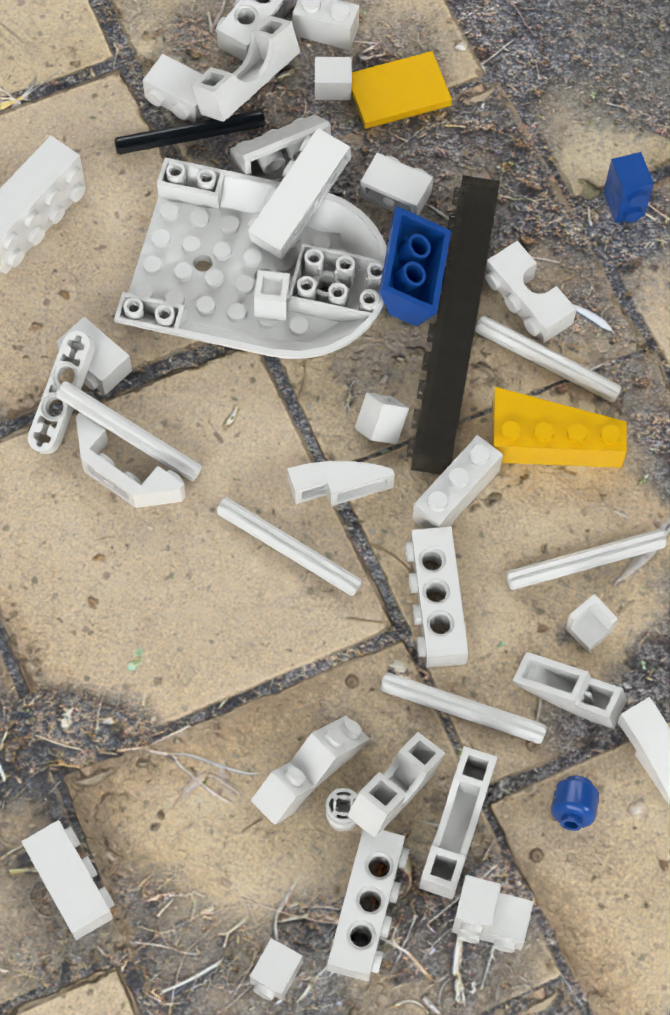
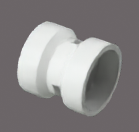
M336 789L327 798L326 819L335 830L348 831L357 825L347 817L357 797V794L351 789Z

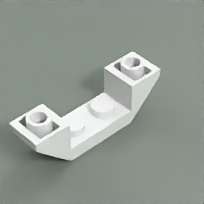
M80 412L77 414L76 422L80 457L86 474L135 508L182 502L185 499L184 481L172 470L166 472L157 466L141 485V481L129 471L123 473L117 469L115 463L107 455L101 453L109 443L106 428Z

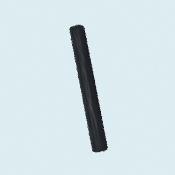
M257 110L231 115L224 122L210 119L116 137L114 143L117 154H125L261 128L265 126L266 121L263 111Z

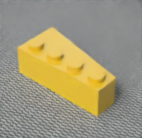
M495 387L492 399L491 445L503 454L502 463L622 468L627 453V422Z

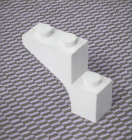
M346 715L310 734L289 763L270 773L250 801L274 825L292 816L313 790L357 754L368 743L370 738L362 732V728L358 723L349 719Z

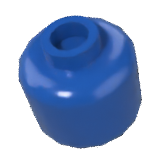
M583 776L567 777L555 786L551 804L552 816L567 830L577 831L590 826L596 819L599 791L589 779Z

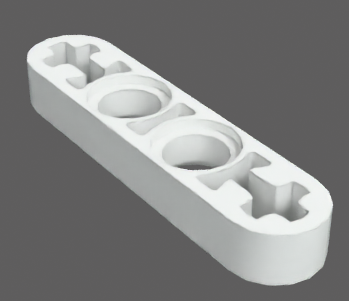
M75 330L65 336L28 434V442L31 448L42 454H51L58 450L74 408L63 402L64 407L60 415L53 417L49 413V405L52 401L58 399L55 394L61 385L60 376L62 372L66 369H73L75 379L71 384L81 390L95 353L94 340L82 331ZM81 342L85 345L83 351L73 349L74 343ZM68 357L72 360L75 359L78 362H80L79 366H76L75 364L68 362ZM45 419L57 423L56 428L45 424ZM47 434L51 437L49 443H43L39 440V436Z

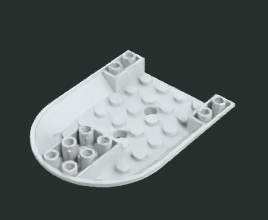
M165 157L157 181L158 200L129 292H122L114 322L277 358L303 359L322 356L355 341L366 332L379 316L385 305L379 293L387 246L381 233L367 215L345 199L327 193L284 259L281 260L251 242L248 233L249 229L247 228L254 213H260L267 204L265 199L273 186L278 187L281 182ZM200 261H207L212 266L207 271H198L195 269V265ZM258 270L290 273L286 320L254 317L253 298ZM324 287L329 288L328 292H323L319 289Z

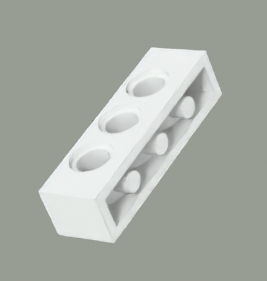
M236 0L231 12L227 17H222L216 26L218 47L244 61L249 49L250 32L269 15L284 19L298 0Z
M452 526L411 530L410 542H405V555L407 562H413L414 573H409V587L411 594H417L418 605H413L414 625L421 626L422 637H417L418 657L425 658L426 668L467 664L469 653ZM433 561L440 567L436 570H428L423 564ZM436 592L441 594L444 599L439 602H433L428 599L427 595ZM435 624H442L447 627L448 631L444 634H437L432 631L431 627Z
M363 829L329 955L327 971L367 982L370 980L371 972L379 973L384 952L378 951L377 948L380 937L388 938L392 917L386 916L389 902L395 904L397 902L401 883L395 881L398 868L405 870L410 851L409 848L404 847L405 836L382 830L374 838ZM374 863H383L387 866L389 872L383 877H376L370 873L369 867ZM365 897H374L379 901L380 907L375 911L368 912L360 906V901ZM357 931H364L369 934L371 942L364 947H359L353 944L351 936Z

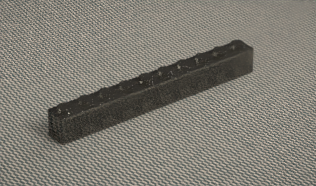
M463 175L461 187H454L452 205L457 206L456 214L450 213L447 229L451 230L452 238L448 247L447 266L444 270L443 288L436 314L438 316L436 324L430 323L427 342L432 343L431 352L425 351L422 370L427 371L426 380H419L417 399H421L422 404L421 409L414 408L411 428L417 429L416 438H409L406 457L412 458L411 470L441 475L452 463L500 181Z

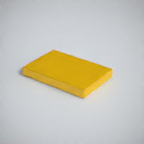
M433 51L352 72L351 94L365 129L452 106V98Z

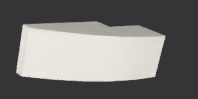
M324 461L287 468V480L295 504L327 495L330 505L335 506L394 488L395 474L393 469L376 464L355 461Z
M526 652L513 679L515 685L572 714L611 729L615 728L627 702L623 688L593 679L588 671Z
M648 697L621 713L617 723L636 749L635 756L670 806V727L652 699Z

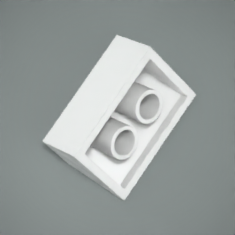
M314 114L307 118H298L282 128L271 129L262 136L250 141H241L235 147L230 148L231 166L237 173L280 181L284 178L282 174L287 164L291 160L296 161L300 155V147L306 136L309 134L312 136L317 128L331 135V125L329 121Z

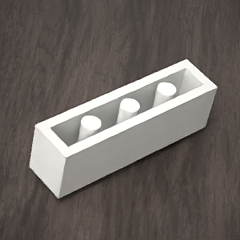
M317 128L312 136L310 134L306 136L300 147V155L296 161L291 160L287 164L282 174L283 180L278 187L273 186L265 199L267 204L260 213H254L247 226L250 241L281 260L284 259L351 159L350 146L320 128Z

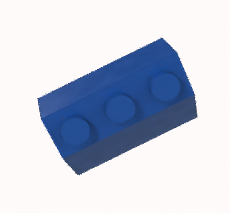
M399 206L394 208L379 293L391 316L414 326H419L437 314L451 230Z

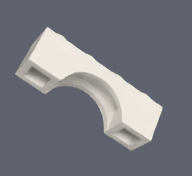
M269 15L250 32L248 53L242 65L235 72L229 73L210 67L191 84L201 115L224 122L300 53L292 21Z
M465 746L463 747L442 818L421 877L419 889L453 900L498 757Z

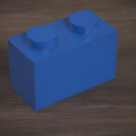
M642 152L611 159L603 193L615 223L623 221L634 222L645 216L654 183Z

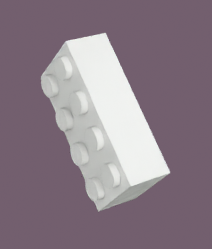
M51 135L0 188V272L5 275L12 267L15 268L22 262L25 253L33 245L36 246L42 241L45 232L53 224L61 221L69 206L73 202H78L86 190L80 155Z

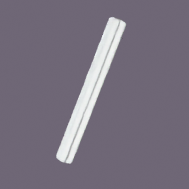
M481 316L476 324V333L609 402H615L621 392L619 384L486 316Z
M64 381L57 389L56 398L186 479L194 481L202 469L199 463L74 385Z
M224 498L217 507L219 516L350 596H354L360 589L362 580L231 499Z
M657 529L509 570L506 574V580L511 590L523 588L663 549L667 544L663 530Z
M386 673L381 683L382 692L537 744L542 743L547 730L545 724L392 673Z

